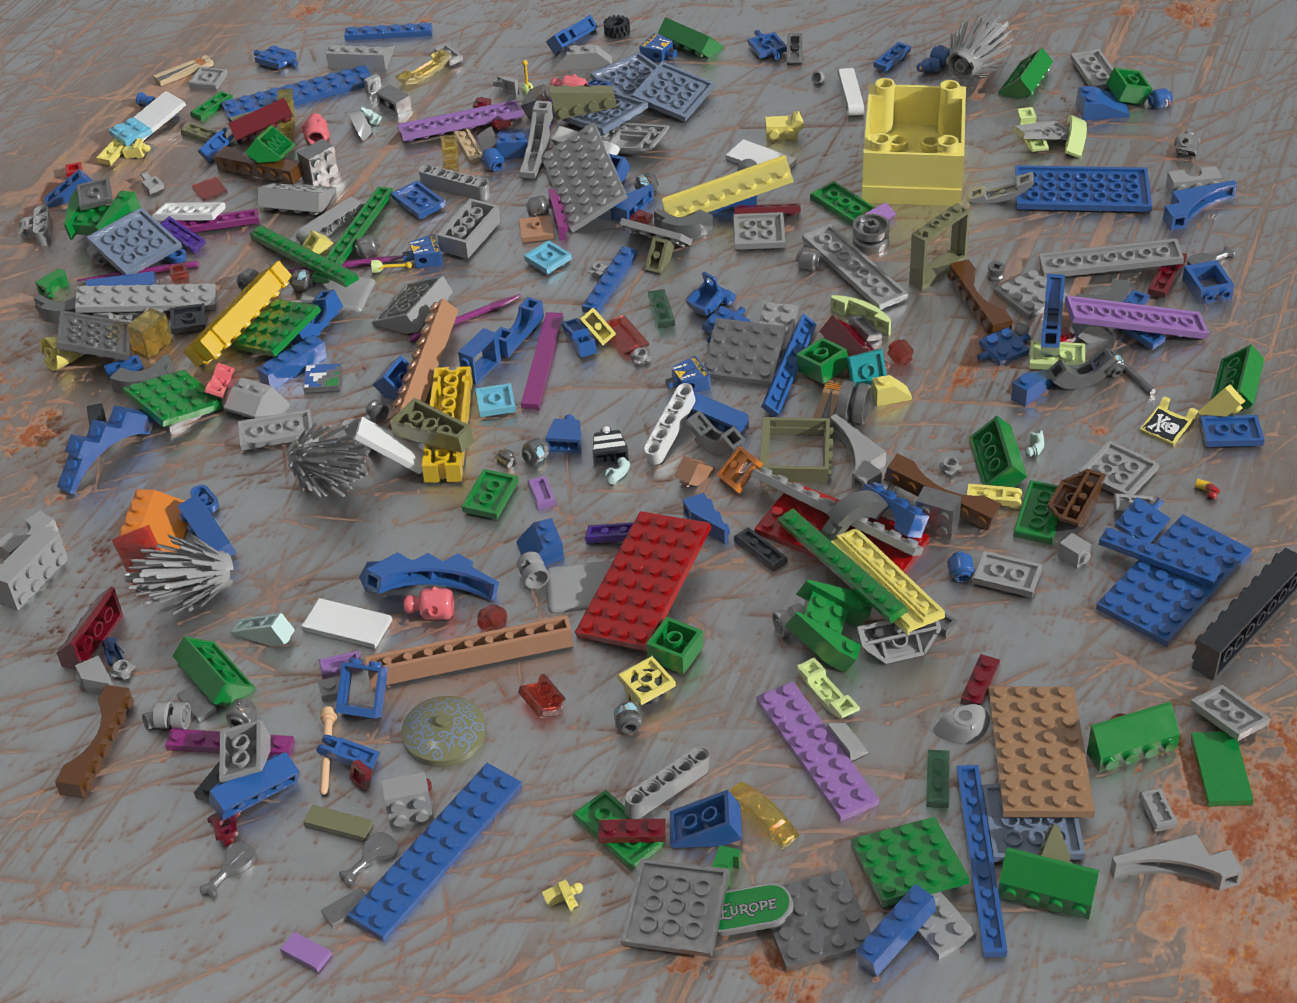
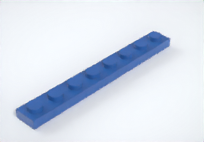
M804 313L797 321L761 405V408L773 417L779 415L797 373L798 363L796 354L808 346L817 325Z

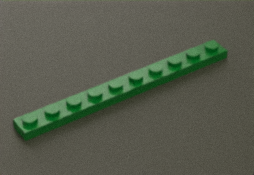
M376 188L328 253L327 259L339 265L344 263L354 249L357 239L365 234L390 199L393 188ZM316 272L312 275L313 282L325 284L331 281Z
M259 226L249 233L251 239L345 288L359 280L357 273L264 226Z
M791 509L777 519L779 525L890 623L907 613L904 604L797 511Z

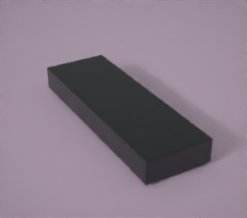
M749 527L734 536V541L772 572L788 563V557Z

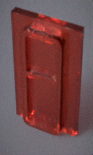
M625 315L607 321V324L616 333L611 340L624 355L633 353L637 348L650 346V343Z

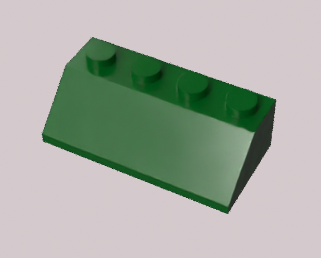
M666 17L658 31L659 35L672 40L673 45L679 48L682 45L684 46L683 49L688 52L693 50L695 51L694 54L700 57L704 55L709 58L724 47L710 36Z
M1043 48L1037 50L1019 62L998 93L1017 99L1031 96L1034 93V89L1039 86V81L1045 77L1044 74L1051 69L1050 66L1053 60Z
M270 125L254 140L245 153L248 154L249 159L257 163L281 161L296 144Z
M1252 344L1221 359L1211 400L1225 387L1231 385L1245 400L1241 405L1243 408L1240 411L1249 409L1254 405L1264 358Z
M996 415L969 437L983 485L1015 487L1027 478L1012 426Z
M184 636L172 656L177 661V665L184 669L188 674V678L197 684L198 689L209 698L208 701L213 705L229 706L235 699L245 697L256 688L214 641Z
M1169 701L1091 725L1087 755L1098 772L1112 770L1124 764H1132L1137 760L1151 758L1157 754L1176 749L1180 732L1171 702Z
M1007 847L998 893L999 897L1007 900H1014L1030 906H1038L1053 912H1061L1073 915L1076 918L1089 920L1095 898L1099 870Z

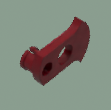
M240 812L224 821L221 820L217 813L207 818L208 823L214 825L216 841H221L223 847H228L231 843L236 842L234 838L238 836L236 819L241 815ZM230 823L228 826L220 827L222 824Z

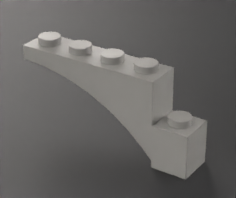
M536 101L534 104L528 145L519 171L520 177L536 178L540 169L543 155L547 152L551 143L549 126L553 119L552 102Z
M837 414L831 416L830 427H833V434L844 444L853 461L855 471L852 472V487L857 491H862L864 484L873 485V482L881 484L882 472L880 469L886 465V452L884 449L877 446L871 439L864 436L858 429L852 427Z
M1197 834L1182 836L1169 842L1164 841L1147 848L1141 847L1129 853L1117 854L1112 857L1110 872L1114 878L1140 873L1172 874L1208 883L1217 887L1219 891L1240 885L1243 870L1231 850L1218 851L1209 855Z

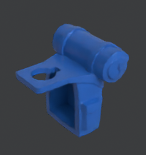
M703 272L704 282L697 289H694L686 300L688 307L693 311L709 316L721 303L732 305L735 302L736 295L729 289L719 286L716 277Z

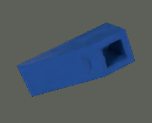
M704 492L683 499V514L690 520L710 523L711 530L708 535L727 544L728 534H730L729 526L722 521L720 512L714 509L712 500L708 499Z

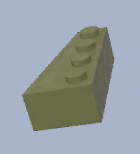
M548 85L556 121L617 107L612 85H592L591 87H584L583 85Z
M413 398L390 420L395 437L463 453L474 442L470 425L416 398Z

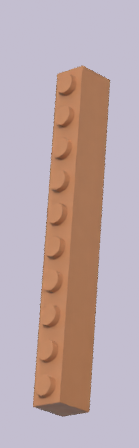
M443 298L438 302H434L429 308L430 314L425 319L426 324L420 332L422 335L416 342L417 348L411 355L412 361L407 366L408 371L403 377V384L397 392L399 395L393 403V411L388 416L389 421L386 427L392 430L390 420L413 398L424 403L426 401L434 379V369L438 368L459 311Z
M565 615L366 656L365 660L366 664H369V661L382 662L381 666L388 667L386 685L572 647V629L568 616ZM368 671L371 688H375L378 672Z

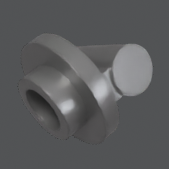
M506 448L504 450L499 449L498 454L495 456L497 461L508 468L512 467L513 461L516 458L513 456L514 453Z

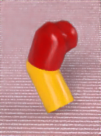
M1201 479L1196 480L1195 488L1207 491L1209 499L1215 500L1217 495L1220 494L1219 488L1211 482Z

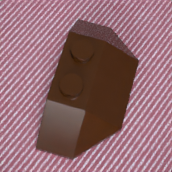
M1085 469L1082 473L1074 474L1061 480L1047 504V508L1060 521L1083 528L1097 504L1106 474Z

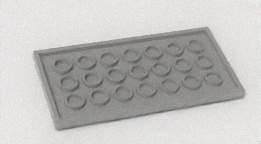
M594 122L544 153L542 158L543 164L556 195L559 194L565 219L572 232L580 229L628 198Z

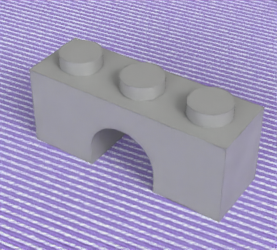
M1216 166L1200 168L1199 176H1189L1184 170L1168 171L1166 186L1172 196V191L1221 183L1222 176Z
M39 510L25 521L28 533L17 536L9 532L0 539V557L6 560L40 525L59 532L55 519Z

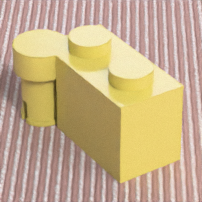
M796 111L792 113V119L791 116L765 117L766 141L798 139V131L804 128L802 114L799 111L798 114H796Z

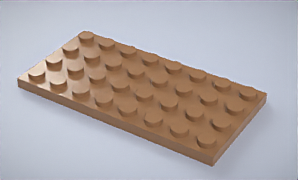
M988 686L1003 817L1094 818L1095 809L1074 687Z

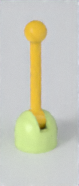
M523 60L525 83L522 84L521 90L522 94L527 95L529 89L533 88V85L528 82V62Z
M371 260L372 273H380L383 268L406 267L409 269L412 267L411 262L383 265L379 260Z

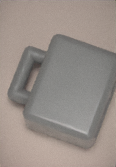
M359 277L358 281L346 288L332 280L325 284L316 282L315 287L304 291L299 300H313L322 290L334 289L343 304L340 311L359 312L363 309L375 285V280L373 278Z
M613 561L548 567L547 571L550 576L549 581L546 583L548 610L552 613L587 610Z

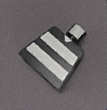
M606 426L601 428L600 432L594 433L592 450L594 467L617 464L618 459L621 457L629 461L628 446L620 430L611 431V428Z

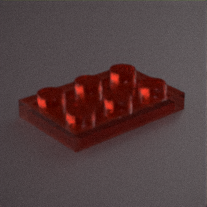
M149 525L112 539V543L126 573L142 572V570H130L128 568L133 567L134 563H141L132 562L130 559L163 560L147 558L145 556L150 553L140 551V549L161 551L160 548L156 547L158 543Z

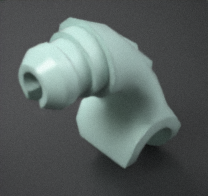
M360 108L359 111L363 112L369 123L375 126L379 124L382 118L380 115L370 109Z
M1039 430L1038 434L1031 432L1030 441L1033 446L1025 449L1026 456H1038L1044 448L1042 430Z
M624 457L618 459L617 464L619 467L617 469L608 468L606 470L605 478L608 479L610 484L615 485L629 471L630 462Z

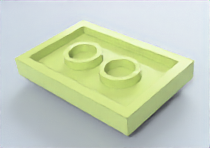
M1031 340L1029 369L1048 370L1059 359L1070 365L1085 363L1084 343L1060 342L1059 356L1040 355L1041 341Z

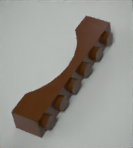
M224 146L214 155L219 170L292 185L304 175L301 161L283 159L275 162L257 163L243 156L237 148Z
M970 260L950 263L947 273L949 281H952L955 285L956 291H959L962 295L963 301H966L969 305L970 311H973L976 315L977 321L983 325L985 332L991 335L1008 327L1012 330L1013 320L1006 310L983 299L975 289L976 268Z
M898 453L888 465L885 473V481L917 497L924 486L961 496L960 518L987 531L996 519L1001 507V503L984 495H963L940 487L928 479L913 460Z
M105 685L98 699L101 709V723L97 735L80 755L63 765L55 780L60 795L84 799L87 792L92 788L93 780L96 774L100 772L104 758L108 756L109 749L113 741L116 740L121 725L125 723L129 709L133 707L134 699L129 688Z

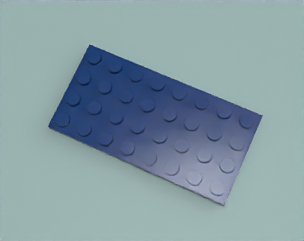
M1015 165V182H1017L1016 176L1033 172L1034 184L1027 191L1016 196L1017 209L1107 212L1152 211L1148 170L1145 167Z
M1184 514L1154 544L1221 569L1220 576L1213 588L1138 560L1096 603L1097 610L1166 647L1252 555L1253 550Z

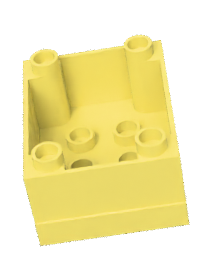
M881 78L875 84H869L863 151V200L868 203L879 204L887 202V204L953 206L956 203L961 205L966 87L960 86L954 80H945L941 82L940 86L895 85L893 80Z

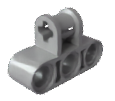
M38 206L34 209L33 216L20 219L18 234L24 239L35 238L37 245L46 246L51 243L52 219L47 206Z

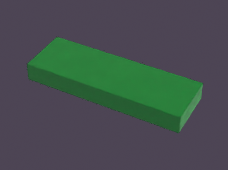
M220 91L192 110L190 115L195 119L203 121L222 108L221 102L233 99V95Z

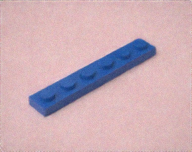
M432 23L345 28L344 37L345 41L432 36Z
M623 246L620 248L583 303V312H588L593 307L598 313L601 311L636 258L637 249Z
M1109 527L1105 529L1099 539L1098 545L1212 588L1221 573V569Z

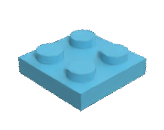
M135 117L129 118L127 121L108 129L109 134L125 146L135 143L137 138L143 139L153 134L150 127Z
M549 240L524 255V261L545 274H549L572 259L571 253Z
M511 383L475 388L480 417L516 412Z

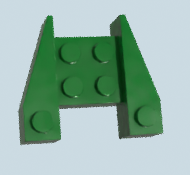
M76 188L69 199L64 227L70 240H73L76 234L89 236L139 209L140 204L135 192L120 190L111 205L81 210Z
M807 579L796 593L797 596L805 599L802 612L796 611L785 627L827 664L846 673L857 660L861 645L841 635L844 623L846 621L855 627L861 626L870 616L872 606L853 590Z

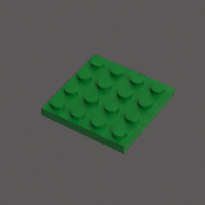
M280 299L274 300L270 307L260 313L259 317L236 338L232 346L236 350L276 357L321 312V309L318 305Z
M179 370L172 374L123 387V394L162 427L224 409L222 399L206 394V387L185 370Z
M935 817L851 839V847L882 907L897 904L914 884H917L930 894L969 884V876Z

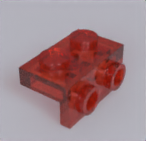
M540 674L537 683L520 685L518 690L520 696L539 718L560 715L566 700L545 674Z

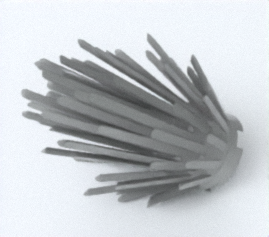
M993 12L990 13L976 31L982 22L980 15H977L964 42L963 39L968 22L963 25L964 22L963 20L961 21L959 33L954 35V43L953 34H950V55L947 58L946 64H949L950 73L960 80L963 78L968 80L971 77L986 78L988 74L984 72L998 71L1000 68L994 67L1007 64L1005 62L995 64L1004 60V57L985 63L994 56L1011 48V45H1006L1014 39L1011 38L996 48L1012 32V29L1007 33L1004 31L1009 26L1007 21L1002 25L997 23L1001 14H998L989 24V19L994 14Z
M316 422L306 435L304 430L299 439L297 436L295 441L290 444L286 454L289 460L288 467L293 472L294 478L297 475L300 488L303 491L304 485L301 477L310 491L313 488L318 496L321 497L320 492L327 496L328 492L315 479L317 478L344 497L345 494L333 485L338 486L337 484L348 489H353V487L348 485L347 481L353 483L356 480L349 477L362 479L363 476L368 475V472L358 470L363 467V464H366V460L345 456H368L369 451L364 449V445H357L358 443L355 441L342 443V441L356 438L350 435L324 440L348 428V425L339 427L317 438L332 426L325 427L322 425L314 431L319 422Z
M167 534L169 538L173 539L170 541L180 546V549L156 544V547L174 552L140 549L143 553H150L145 556L147 558L163 560L130 559L132 562L141 563H134L133 567L128 568L130 570H142V572L124 574L125 582L136 584L128 587V589L139 591L135 596L149 594V598L153 597V599L147 600L143 604L156 601L163 603L181 595L198 591L175 603L173 607L183 605L172 611L171 615H174L190 605L192 606L188 609V612L192 611L199 604L202 608L220 590H228L233 582V579H230V570L234 569L232 559L228 553L215 550L191 534L193 542L201 547Z

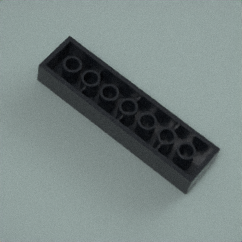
M1285 547L1280 553H1276L1272 562L1263 567L1259 576L1255 575L1250 585L1242 589L1237 599L1234 598L1230 602L1226 611L1222 610L1217 620L1208 625L1206 632L1197 637L1195 641L1196 650L1192 655V669L1214 681L1297 591L1296 552Z

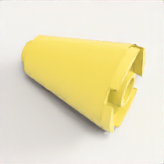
M57 336L41 339V354L45 353L46 358L43 360L51 371L59 370L83 356V354L57 349Z

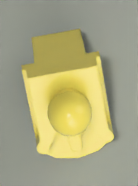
M137 138L134 145L124 147L122 152L126 159L135 157L140 159L151 148L143 143V139Z
M567 880L558 882V885L543 891L542 894L549 908L566 901L570 911H573V908L578 906L574 895L582 892L583 885L577 882L569 886Z

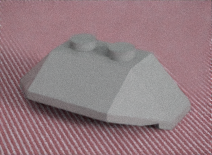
M597 45L568 46L553 60V71L603 68L612 64V56Z
M242 377L227 389L222 399L224 410L253 419L283 414L291 407L290 403L272 386Z
M888 620L856 627L861 647L884 664L924 656L941 630L939 620L913 630L909 635H906L894 622L890 623Z

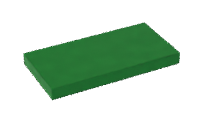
M835 181L810 193V199L851 226H853V222L858 216L876 208Z
M1033 480L1029 481L1013 531V537L1052 545L1059 519L1047 508V504L1058 485Z
M1225 731L1192 732L1191 741L1208 807L1253 805L1254 799L1238 741Z
M607 790L601 792L572 814L573 819L597 841L599 820L630 819L625 814V806ZM664 842L600 843L630 871L639 865L640 858L647 859L664 846Z

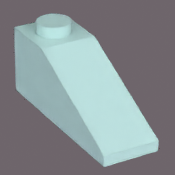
M282 613L241 618L230 633L233 636L275 646L286 644L295 630Z

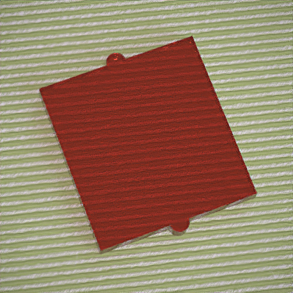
M217 177L192 185L194 191L203 201L217 198V196L227 193V189Z

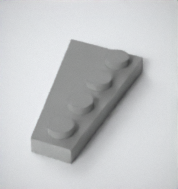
M1057 121L1015 125L1012 130L1020 139H1069V128Z

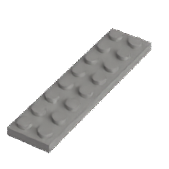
M831 224L802 235L803 242L810 248L819 250L822 259L880 310L908 298V293Z
M1177 238L1039 253V261L1045 278H1047V274H1061L1071 277L1074 275L1184 264V257Z
M205 283L77 286L75 310L76 313L145 311L146 308L170 311V308L201 303H205L206 310H216V285Z

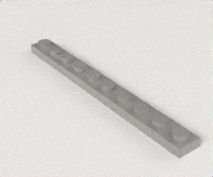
M768 468L753 469L751 474L752 477L825 513H828L836 504L832 499L819 497L820 494L815 491L803 489L804 486L799 483L793 482L792 484L788 482V478L785 476L772 474V470ZM868 517L860 518L851 524V526L912 556L921 555L924 549L918 545L916 540L911 538L905 539L901 537V533L895 530L888 531L884 529L885 526L883 524L868 521Z

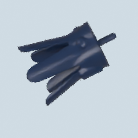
M114 637L104 639L102 642V647L104 648L103 659L105 660V655H107L108 665L110 667L113 665V653L118 660H124L120 650L122 653L124 651L118 646V640Z

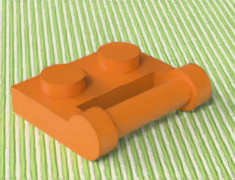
M739 445L716 475L741 494L744 490V485L752 477L753 469L761 468L763 463ZM753 462L751 466L747 469V471L743 474V476L739 479V481L735 483V481L746 469L749 463Z

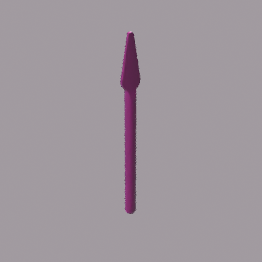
M402 255L345 261L341 266L345 268L370 265L371 260H379L383 263L402 259L403 257ZM307 267L287 269L290 274L294 273L297 269L308 270L314 273L313 270Z
M190 261L147 267L138 273L151 271L159 273L195 268L199 266V262ZM120 271L110 274L77 279V281H86L89 279L120 276L123 274Z
M521 294L492 302L456 317L454 325L498 309L521 297ZM420 332L413 334L409 337V340L411 342L417 341L422 334Z

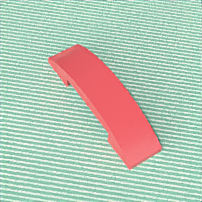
M217 363L211 381L206 386L205 393L223 399L235 368Z

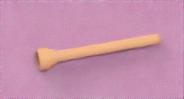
M327 706L320 711V720L324 724L323 736L325 734L332 736V725L337 720L336 708ZM323 755L319 792L322 795H326L329 786L330 757L327 758Z

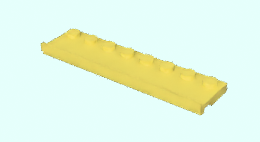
M785 155L663 197L662 202L666 213L675 217H687L700 209L708 213L793 183L794 180Z
M856 528L837 536V539L831 541L906 606L907 613L894 621L906 635H909L913 630L945 618V611L859 529Z

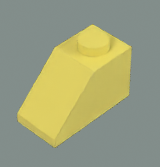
M311 230L302 246L326 258L334 243L325 235Z
M594 307L580 318V321L602 345L616 335Z
M887 375L872 378L871 395L876 406L912 400L907 386L894 377Z
M1228 385L1201 408L1198 413L1200 415L1225 417L1231 413L1235 415L1243 408L1241 405L1245 400L1231 385Z

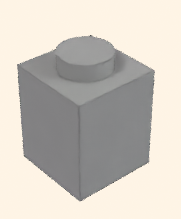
M1071 533L1060 542L1058 557L1078 568L1083 563L1085 564L1089 561L1091 557V544Z

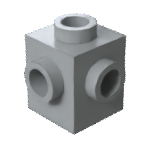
M1189 131L1180 132L1179 137L1176 136L1174 141L1175 149L1178 154L1188 156V154L1196 155L1200 138Z

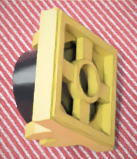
M653 656L617 675L619 682L624 686L627 699H631L632 703H639L640 705L656 703L661 699L664 692L676 686V681Z

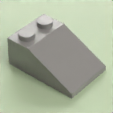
M261 719L220 731L219 781L221 783L263 770L270 753V734Z

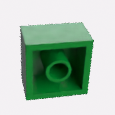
M1114 67L1106 82L1110 91L1121 103L1145 104L1153 89L1140 70Z
M823 337L796 354L799 372L822 384L848 368L847 349Z
M666 617L646 643L647 658L653 656L661 666L684 674L703 648V630Z

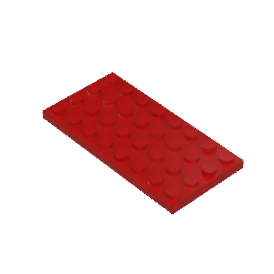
M804 486L803 488L807 491L812 490L819 493V497L823 499L829 498L834 500L836 503L840 501L837 498L821 493L809 487ZM783 493L755 526L754 532L769 540L818 559L779 525L777 519L791 509H794L821 532V529L830 517L827 513ZM882 516L878 520L868 517V521L881 523L885 526L884 529L888 531L895 530L899 532L895 529V521ZM850 525L845 532L856 528ZM861 531L904 573H906L918 557V555L912 556ZM923 533L921 538L907 537L902 534L901 537L914 539L918 542L919 546L924 548L929 542L930 535Z
M640 511L575 630L576 636L647 651L646 643L665 620L711 530L710 523Z

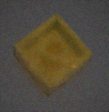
M151 307L126 326L134 354H138L148 360L173 341L166 314Z

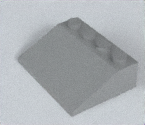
M342 42L329 45L326 52L328 69L349 70L365 65L368 70L386 71L396 45Z
M273 182L258 187V207H264V210L278 208L281 212L294 210V213H304V211H309V214L318 215L319 212L324 211L336 192V187Z
M443 275L407 283L371 323L375 326L403 334H416L422 330V326L426 323L425 319L430 314V306L442 298L448 301V297L453 291Z

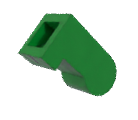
M62 269L54 270L35 282L38 293L49 300L55 297L54 293L67 287L69 284L66 272Z
M719 845L712 867L729 869L731 875L733 868H740L742 862L741 850ZM730 876L727 889L730 887Z

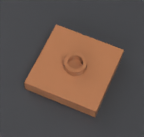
M551 215L519 219L522 243L555 239Z

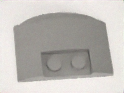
M624 122L619 127L610 130L609 133L603 134L601 138L604 141L617 145L620 148L618 154L636 155L654 148L669 130V126Z

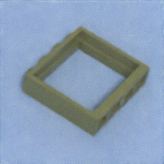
M956 203L912 233L909 284L923 291L948 273L950 263L966 260L970 209ZM952 225L950 250L926 266L927 242Z
M763 417L760 461L763 463L762 467L772 470V474L776 476L782 475L787 477L788 482L828 483V476H832V464L829 463L833 461V451H829L833 450V439H829V437H833V427H830V418ZM770 435L824 436L823 467L768 465Z

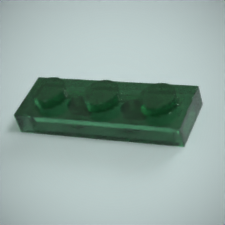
M665 289L648 291V298L658 329L675 326V319Z
M929 749L927 751L926 807L949 808L950 751Z

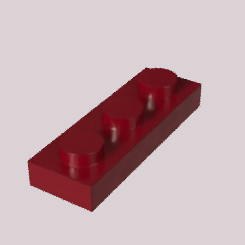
M980 654L961 696L960 704L983 705L988 694V686H991L1000 666V659Z
M666 818L599 820L598 841L599 843L666 842Z

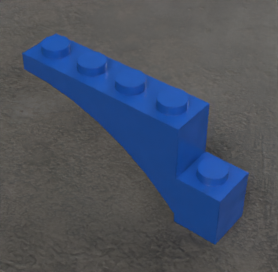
M591 15L553 35L546 43L553 54H557L598 28Z
M1232 180L1172 191L1170 205L1164 206L1163 221L1170 231L1186 228L1187 222L1203 208L1222 200L1234 198L1237 189L1236 181Z

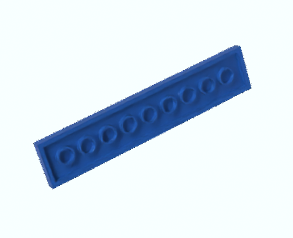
M365 65L357 66L353 69L329 73L328 75L314 77L310 80L286 84L283 87L271 88L267 91L244 95L236 99H228L221 102L229 122H231L230 117L256 111L284 97L288 106L292 107L365 88L364 79L370 77L371 74Z
M486 763L348 913V920L384 942L522 788V782L495 766Z

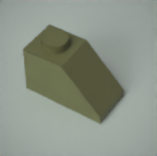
M653 237L644 270L661 274L671 260L675 244L669 240Z
M1050 823L1037 855L1072 863L1070 862L1071 856L1059 826Z

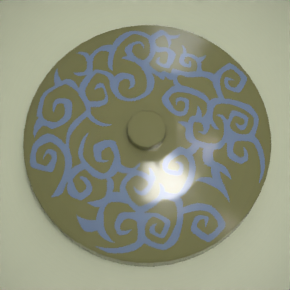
M439 696L423 701L408 713L401 729L403 745L407 753L416 761L435 767L451 766L469 759L481 748L487 733L485 717L480 708L473 702L457 696Z

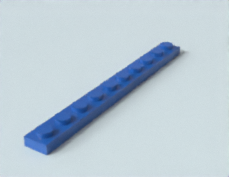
M957 765L956 774L983 957H1007L1008 951L979 765Z

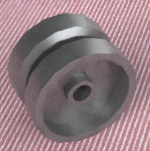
M874 213L858 216L853 222L852 244L864 254L871 255L884 252L889 246V220L882 215Z
M844 380L839 393L837 415L846 421L852 416L854 423L864 424L871 402V385L860 383L856 388L855 382Z

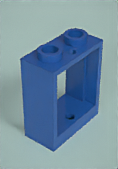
M1217 260L1184 266L1182 280L1199 305L1232 299L1234 283ZM1215 278L1219 285L1203 287L1200 281Z
M485 328L458 351L460 367H471L473 384H477L501 361L498 333ZM482 351V357L475 362L474 358Z
M349 658V661L342 662L335 712L368 718L382 717L388 667L381 666L382 662L369 661V664L362 663V659ZM353 668L378 672L374 707L348 703Z

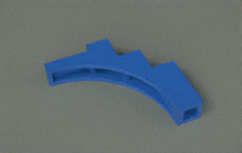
M1047 274L1040 355L1059 356L1065 275Z
M114 405L108 422L92 420L86 437L71 434L65 452L69 453L57 487L69 494H75L80 481L97 457L121 439L136 434H150L155 420L144 411Z
M397 552L366 569L364 586L377 594L409 585L449 586L493 601L497 597L499 582L472 567L473 561L459 553L445 561L438 559L430 553H426L412 561Z

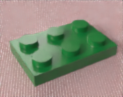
M483 469L461 506L462 512L498 519L519 482L518 476Z

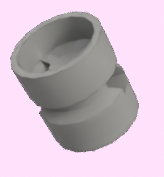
M527 552L519 557L517 568L528 588L538 589L549 581V573L538 553Z
M801 603L789 606L788 610L781 609L772 613V621L780 637L792 634L785 625L796 611L802 612L803 605Z
M158 701L155 704L153 723L156 728L169 729L171 726L173 729L188 728L191 720L189 703L175 702L172 704L170 701Z

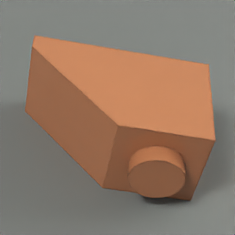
M683 456L674 477L680 479L679 483L684 486H699L716 468L701 460Z

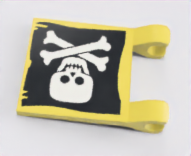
M1164 396L1159 406L1142 425L1140 432L1174 446L1190 424L1197 419L1196 413H1198V410L1190 408L1186 417L1168 410L1171 399Z

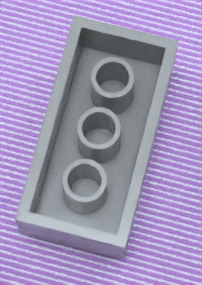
M470 198L437 234L441 252L468 259L500 223L499 206Z
M40 525L0 565V604L19 610L65 564L68 557L59 532Z

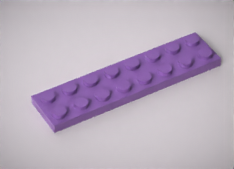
M517 100L399 123L397 128L403 141H413L415 138H428L430 135L435 134L443 135L449 131L454 132L464 128L472 129L478 125L487 126L492 123V120H516L524 116V113Z
M1066 295L1064 300L1071 321L1076 324L1104 326L1113 329L1120 328L1129 331L1137 330L1145 333L1153 332L1162 335L1169 334L1178 337L1185 336L1195 339H1207L1209 335L1200 312Z
M794 682L756 696V703L840 822L879 805V799Z

